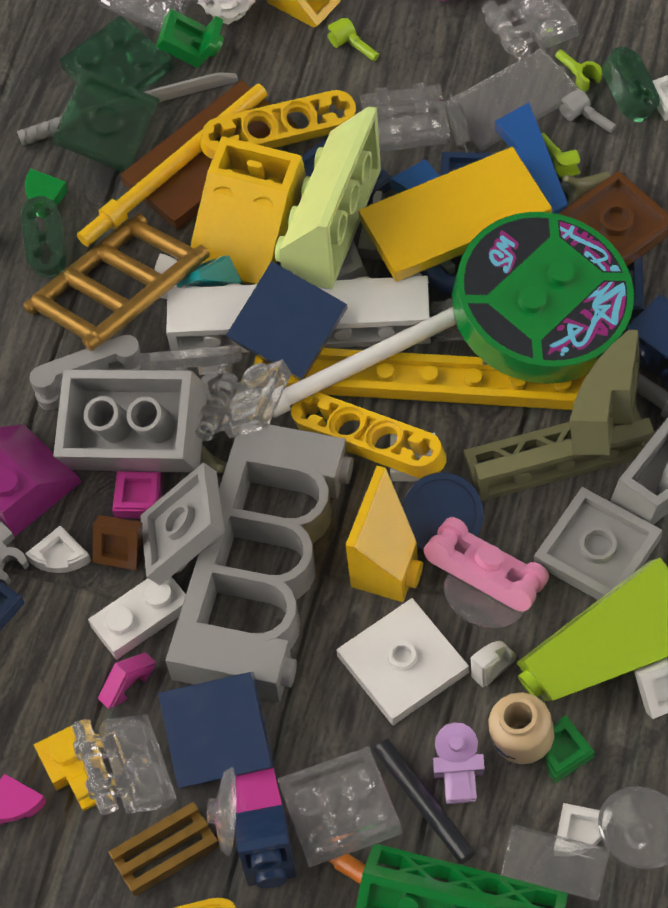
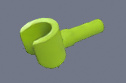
M341 18L328 25V29L331 32L327 34V37L335 48L349 42L352 47H355L371 61L377 60L379 53L356 35V30L348 18Z
M562 49L557 51L555 57L576 76L575 86L578 90L584 92L589 90L590 81L586 77H590L596 83H600L602 68L599 64L593 61H586L580 64Z
M541 133L548 153L553 160V166L558 178H563L565 175H579L580 170L577 164L580 163V157L577 150L561 152L545 133Z

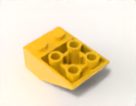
M221 136L207 172L191 241V247L194 249L200 244L208 249L210 257L204 262L223 255H229L241 282L248 285L258 284L271 261L277 262L275 259V249L278 238L281 235H286L290 211L294 205L298 206L302 185L306 177L302 156Z

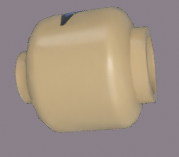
M521 692L511 693L501 698L494 705L488 723L490 736L498 754L507 761L516 764H530L543 758L551 749L554 740V726L551 713L546 704L535 695Z

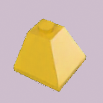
M376 466L346 542L350 584L352 588L404 602L409 587L416 588L419 583L423 562L418 560L416 539L386 468Z

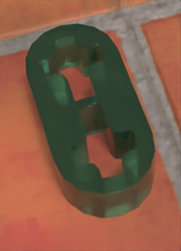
M615 48L602 65L604 78L622 114L634 122H644L659 106V94L641 57L630 48Z
M36 196L29 199L21 209L25 255L30 267L37 275L53 277L62 272L67 264L62 217L56 204L50 198ZM40 210H45L48 215L44 220L45 231H40L35 221ZM47 242L50 250L55 255L50 256V263L43 264L40 260V257L43 256L42 243Z

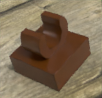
M98 515L93 523V563L137 570L142 562L143 523L137 520L131 521L120 519L119 517Z

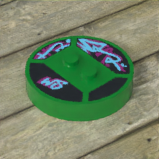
M549 212L514 214L495 221L479 232L470 242L461 258L452 293V306L456 324L464 340L475 354L494 369L510 377L545 384L567 382L587 375L596 361L624 334L631 318L634 303L632 279L617 249L602 234L585 223L571 217Z

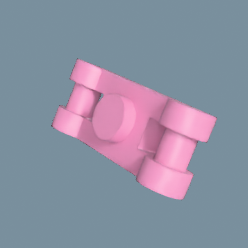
M455 517L447 518L439 527L437 535L433 536L424 547V555L432 564L517 611H527L536 600V593L541 592L549 581L548 571L541 564L536 562L525 564L496 546L469 533L465 523Z

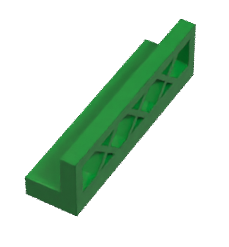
M374 843L362 873L356 908H544L533 905L532 902L554 908H565L568 892ZM379 863L400 868V870H394L383 866H379ZM436 877V878L448 880L449 882L446 883V882L434 880L433 878ZM482 890H487V891L495 892V893H497V894H499V895H493V894L485 893V892H483Z

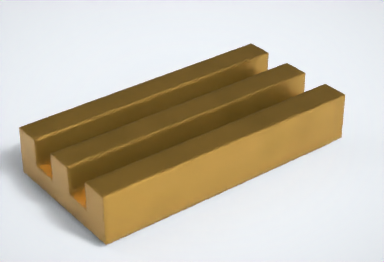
M192 802L108 852L132 895L135 897L220 846L204 817L201 816L196 804ZM193 821L191 825L185 827L184 829L168 837L167 839L163 840L162 842L158 843L152 848L146 850L145 852L141 853L135 858L129 860L128 862H125V860L129 859L135 854L141 852L142 850L146 849L152 844L158 842L159 840L163 839L164 837L168 836L169 834L175 832L176 830ZM201 834L202 840L136 879L133 876L134 872L156 859L164 857L178 846Z

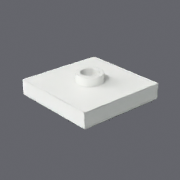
M413 598L336 649L337 657L393 726L469 673L468 664Z

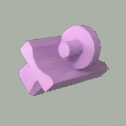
M454 722L445 725L440 729L435 740V749L439 757L433 758L434 779L444 778L446 804L476 802L475 776L483 775L485 769L483 754H476L478 747L476 734L469 726L463 723Z

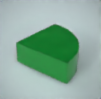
M31 168L25 180V191L30 205L39 217L48 221L68 192L66 182Z
M566 715L554 725V740L551 749L545 755L546 768L554 784L594 759L593 749Z

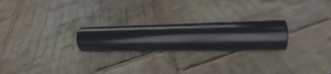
M385 739L374 748V752L459 864L470 860L475 854L471 845L391 741Z

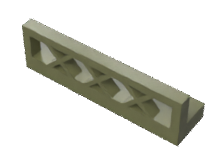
M635 405L633 423L613 428L610 455L573 454L572 441L567 439L571 436L570 422L466 449L464 450V458L474 487L481 501L633 461L654 436L655 431L649 418L641 420ZM538 446L537 448L524 451L525 448ZM492 457L497 458V459L485 461V462H482V463H478V462H477V461L484 460V459H488V458H492Z

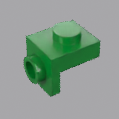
M170 9L164 16L156 48L199 68L209 56L214 58L221 49L224 41V36L220 35L223 19L215 16L207 26H204Z

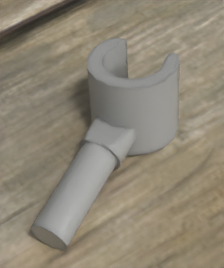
M572 91L561 99L564 104L560 106L559 110L567 120L572 121L582 114L609 133H612L615 129V123L591 107L590 100L584 91Z

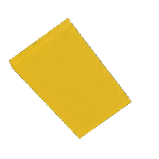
M510 147L359 209L358 212L362 225L397 282L464 254L473 238L497 220L525 212L552 213V207L515 149Z

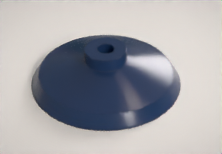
M433 473L419 479L408 490L402 504L417 546L424 550L429 540L437 535L439 527L449 517L460 519L467 526L468 532L476 537L482 527L484 511L477 490L466 479L452 473Z

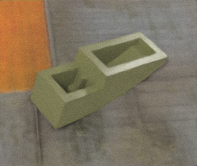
M628 330L616 340L596 361L584 379L575 399L570 417L573 454L610 455L614 424L633 423L640 369L638 330Z

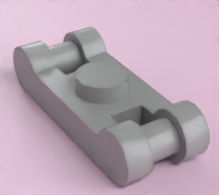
M122 335L106 341L92 352L86 348L34 368L29 377L39 406L44 410H54L59 407L63 370H145L137 339L131 335Z

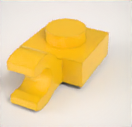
M77 723L34 744L56 791L70 785L83 812L100 803L96 791L87 776L98 770L99 766Z

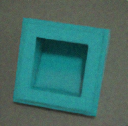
M223 255L202 263L176 285L178 288L191 285L215 287L231 283L241 284L242 282L229 255Z

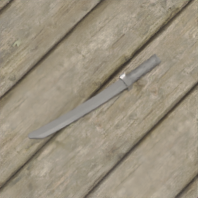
M214 73L141 92L81 111L78 110L75 102L68 105L70 113L27 127L24 130L21 129L17 131L22 146L74 128L77 129L80 135L86 133L84 126L86 124L165 100L238 82L239 79L235 73Z

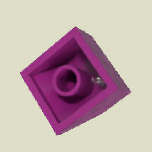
M24 424L0 427V521L12 532L14 537L81 483L80 478L69 467L53 457L54 453Z

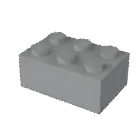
M63 370L53 457L71 470L192 472L200 465L208 386L193 371Z

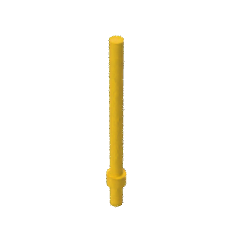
M256 84L218 117L253 109L268 96L267 91L262 85ZM203 129L117 201L111 199L99 209V216L77 233L80 242L88 247L110 228L114 230L128 219L127 214L202 152L200 138ZM214 132L211 141H215L220 136L219 132Z

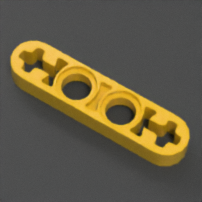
M332 90L217 117L204 125L200 138V147L206 156L213 159L219 144L218 141H211L214 132H219L220 136L239 140L240 135L241 141L269 148L329 135L330 131L355 115L356 104L348 93L341 90ZM335 104L338 110L344 109L342 118H337L335 113H328L331 105ZM292 112L303 113L307 117L309 125L303 129H295L289 125L286 116ZM318 115H322L320 124L317 123ZM253 121L264 122L270 129V134L265 138H255L249 133L247 126ZM236 126H239V135L234 136Z
M319 392L292 405L291 416L299 430L345 438L347 452L416 478L439 473L446 464V453L438 437L430 432ZM318 410H320L323 417L315 415ZM352 420L360 422L359 428L350 435H340L338 433L344 423ZM386 434L397 436L396 442L391 447L386 449L375 447L380 437ZM429 450L432 452L430 457L426 456ZM414 453H417V454H420V455H423V456H422V457L419 459V461H418Z

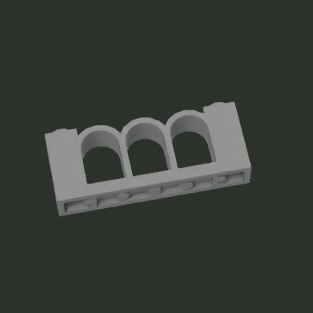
M240 420L219 487L225 533L220 536L214 545L206 547L198 555L165 660L171 680L195 685L242 673L254 672L259 698L275 702L281 701L284 686L292 687L297 669V660L291 658L290 649L293 648L299 636L300 626L296 600L310 589L315 579L316 563L313 543L326 533L331 523L330 498L338 499L342 483L348 484L352 475L354 460L353 457H348L345 438ZM251 483L302 492L312 496L317 501L314 509L298 518H282L243 510ZM234 537L287 547L297 551L302 556L296 567L281 575H267L226 566ZM217 593L270 603L280 607L286 613L282 622L277 627L265 633H249L208 624Z

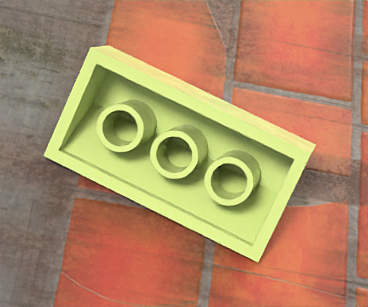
M368 106L330 131L324 147H319L316 151L312 175L306 176L303 181L300 203L298 206L294 205L290 211L287 233L285 236L281 235L278 238L275 249L276 261L281 262V267L317 287L333 289L360 223L358 210L366 207L381 171L377 107Z

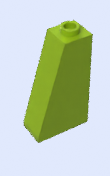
M661 558L647 562L516 662L523 671L518 675V678L528 693L535 695L537 698L541 696L544 701H554L667 658L668 567Z

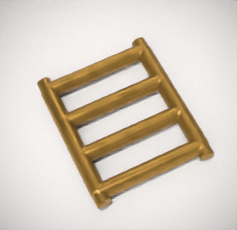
M137 213L33 294L29 300L23 303V307L32 316L39 312L82 338L85 347L92 352L198 268L202 262L210 257V253L201 244L194 249L148 225L145 217L141 213ZM135 236L175 257L178 261L161 274L118 251V249ZM101 262H105L147 286L128 300L89 278L86 274ZM70 287H73L111 309L114 313L98 326H94L53 300Z

